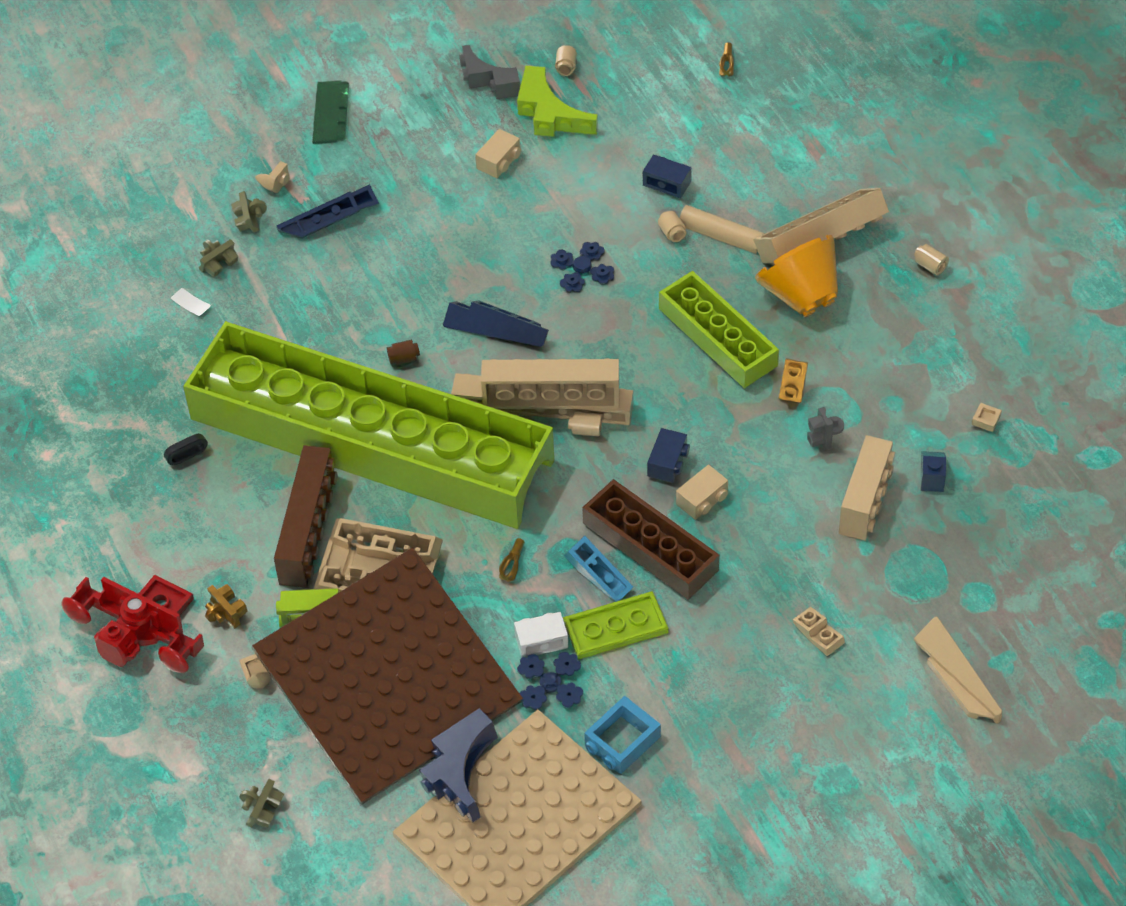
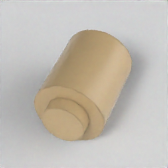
M928 244L919 246L914 253L915 262L937 276L945 270L949 262V257Z
M574 412L573 416H569L568 429L572 430V434L600 437L602 414Z

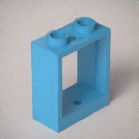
M624 696L584 733L585 748L590 754L600 757L609 769H615L619 774H622L661 737V724ZM620 717L624 718L642 733L621 754L599 738Z

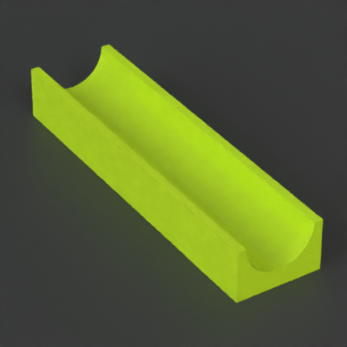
M227 321L224 322L183 386L191 420L301 456L303 445L330 448L332 458H335V468L515 529H519L522 523L525 497L535 472L541 464L551 467L555 461L553 427Z

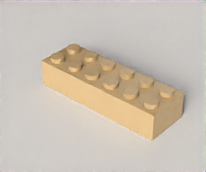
M881 188L859 189L753 240L762 263L775 265L773 262L775 259L806 242L819 237L821 241L827 240V235H832L835 240L847 236L846 232L850 230L857 231L864 228V224L869 221L873 223L883 219L882 215L888 213L889 210Z
M619 359L482 360L481 389L483 405L495 409H619Z

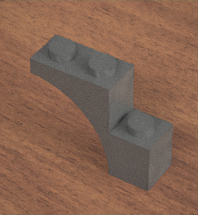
M470 45L462 46L463 54L459 55L461 67H465V69H462L463 79L468 81L469 89L490 86L491 92L495 91L496 99L517 97L519 95L520 79L517 67L504 68L487 64L473 53Z

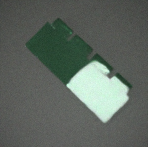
M341 80L317 82L313 144L337 143V140H345L349 95L348 82H341Z

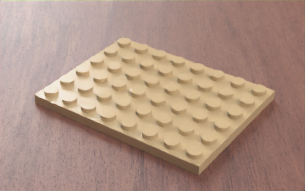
M537 709L476 761L470 776L469 792L477 803L481 818L473 823L466 815L464 817L460 815L453 801L448 802L444 796L438 800L434 796L392 832L393 837L466 906H528L642 805V800Z

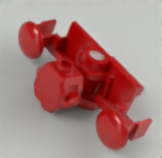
M155 574L139 593L106 577L101 579L103 591L100 593L91 588L89 578L85 577L76 587L75 593L70 598L64 597L62 599L61 606L63 611L70 619L77 623L87 624L91 621L88 611L92 606L117 618V621L111 620L106 626L101 628L94 636V640L101 657L119 667H124L128 661L130 662L140 652L139 646L157 644L160 640L168 644L167 647L162 646L158 650L161 662L173 672L185 673L189 670L186 659L189 655L195 658L204 647L202 634L199 633L195 639L183 634L180 615L193 601V593ZM159 600L166 601L164 605H160L156 602Z

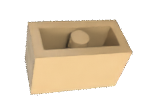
M498 129L475 154L476 169L498 178L503 172L507 171L513 160L520 156V138Z
M708 464L676 490V505L696 520L701 515H706L718 501L721 502L727 497L728 480Z

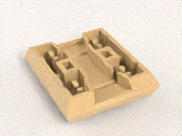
M338 518L335 521L331 537L329 538L314 589L338 588L340 592L412 547L433 574L443 539L436 536ZM357 540V543L359 544L351 543V541ZM364 542H371V545L366 546ZM396 547L404 549V552H397Z

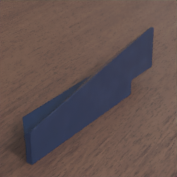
M369 184L352 193L351 191L280 223L276 227L279 232L304 238L360 212V209L375 206L379 202Z
M480 300L472 301L470 306L458 301L449 302L443 326L446 328L540 347L545 344L549 331L541 327V324Z

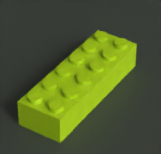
M694 271L689 272L659 291V310L743 388H746L778 367L779 349Z

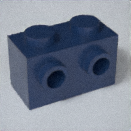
M654 154L642 171L643 186L680 199L690 185L692 178V167Z
M664 428L660 429L647 462L648 477L674 483L676 475H680L682 472L683 457L687 458L690 451V444H687V434Z

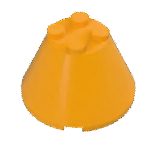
M827 235V240L823 241L819 237L790 250L775 259L773 267L768 270L766 267L761 269L756 274L755 280L793 310L803 314L804 317L815 313V309L821 305L825 308L833 304L838 294L835 240L833 236Z

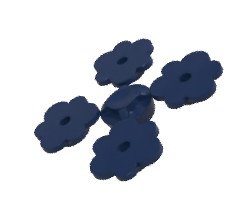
M585 242L582 245V249H580V254L583 256H579L575 260L572 259V253H566L562 249L550 256V265L553 268L559 267V269L564 270L566 267L573 266L574 271L577 272L565 274L564 279L560 280V286L565 288L566 292H571L572 290L580 292L582 285L585 284V280L581 278L579 273H587L590 270L592 280L598 281L600 284H607L609 280L614 279V268L612 266L600 264L598 267L592 268L591 261L593 259H600V255H603L605 252L604 247L599 246L598 242Z
M561 652L558 658L553 661L556 673L547 672L543 674L545 663L543 660H539L536 654H530L527 658H521L520 665L517 667L518 673L525 675L527 679H531L533 676L540 677V686L534 688V686L529 685L526 687V690L520 692V695L523 697L521 700L523 701V706L525 708L531 707L533 710L540 709L542 703L547 701V696L544 695L545 692L553 693L555 691L558 693L556 700L562 702L564 707L569 708L573 704H579L581 702L580 697L583 696V689L578 686L576 687L572 682L567 685L561 684L559 676L565 674L572 676L574 671L581 669V662L577 660V655Z

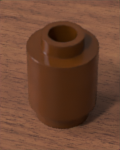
M412 339L393 343L390 347H386L390 365L395 363L396 365L417 361L416 356H420L418 344L413 343Z

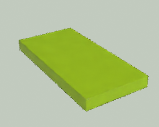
M653 591L563 617L566 631L578 660L669 633V628Z

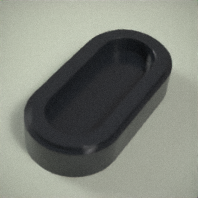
M194 434L169 446L164 452V458L169 465H178L201 454L207 448L208 441L203 434Z

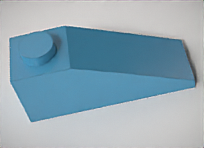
M586 536L581 538L563 555L585 578L614 602L620 601L633 588L629 581Z

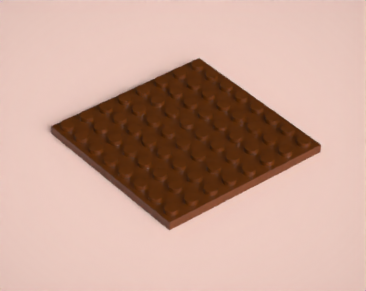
M413 547L252 645V650L360 805L434 759L432 754L434 747L431 740L480 708L493 721L521 703L523 699Z

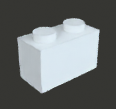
M561 612L547 613L540 617L525 618L514 622L515 637L522 658H527L530 654L541 655L568 648V634Z

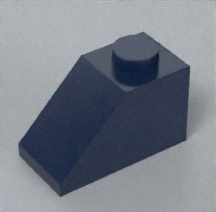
M921 451V491L944 492L946 480L945 453Z

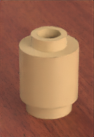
M561 46L557 49L555 68L562 76H569L575 70L577 52L573 47Z
M666 211L660 215L658 225L666 237L672 240V242L683 240L687 233L686 227L676 212Z

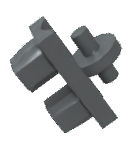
M825 407L818 408V416L808 419V426L811 432H807V440L811 447L823 445L825 450L831 449L833 435L840 434L844 430V421L837 416L827 418Z

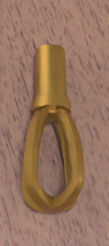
M727 42L724 45V53L719 62V74L731 77L734 74L732 44ZM726 61H729L730 67L725 71L723 68Z
M517 538L512 550L502 560L499 566V578L501 580L511 582L516 578L518 560L525 543L523 539ZM511 560H514L512 570L509 574L505 575L504 572Z

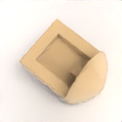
M280 161L269 175L258 174L255 176V179L265 189L278 193L289 182L288 165Z
M256 654L239 660L249 686L260 689L270 682L271 676Z

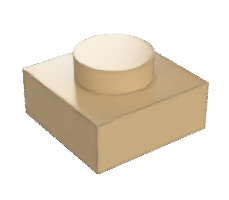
M980 403L971 425L993 432L1001 417L1002 410Z

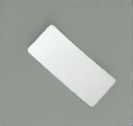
M181 288L171 297L177 304L198 316L211 306L196 298L184 288Z

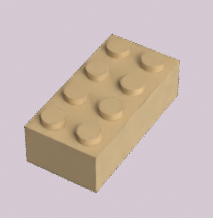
M868 435L865 436L841 506L839 534L866 541L868 533H873L876 523L874 518L876 514L879 515L882 505L880 500L882 496L885 497L887 480L891 479L894 469L893 462L896 452L892 451V441Z

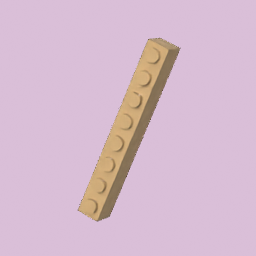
M455 373L451 394L483 405L481 376ZM619 389V409L498 410L510 414L569 419V416H573L574 412L602 414V423L630 425L633 410V390Z

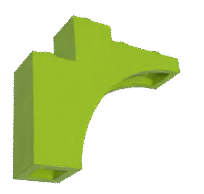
M525 65L517 99L518 115L534 116V135L555 137L556 131L597 135L598 114L583 112L563 103L554 95L547 84L546 67Z

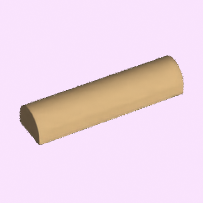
M689 205L683 208L680 219L687 229L757 254L758 250L753 239L765 234Z

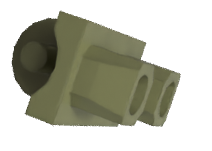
M240 192V200L231 204L234 214L238 217L234 219L235 225L240 232L250 228L255 233L260 230L257 218L262 217V214L267 211V205L258 198L253 199V201L248 200L246 192Z
M231 239L222 245L219 241L214 243L210 240L204 241V250L200 252L203 258L200 259L201 265L199 270L202 273L207 271L212 277H215L223 270V267L219 264L221 260H224L228 266L235 264L238 261V255L234 250L235 243Z
M268 778L260 796L257 795L259 789L256 786H252L250 791H241L239 798L244 802L242 809L248 811L250 806H254L245 825L252 828L256 823L268 828L275 813L263 808V806L267 803L278 808L284 796V793L273 787L275 781Z

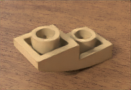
M811 606L793 619V623L802 634L826 656L845 643L844 636L827 624V618Z

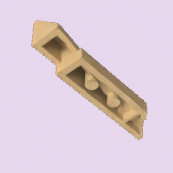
M937 616L934 617L914 638L915 643L930 656L927 659L928 666L968 717L977 719L980 716L993 719L994 723H1000L1002 718L1001 708Z

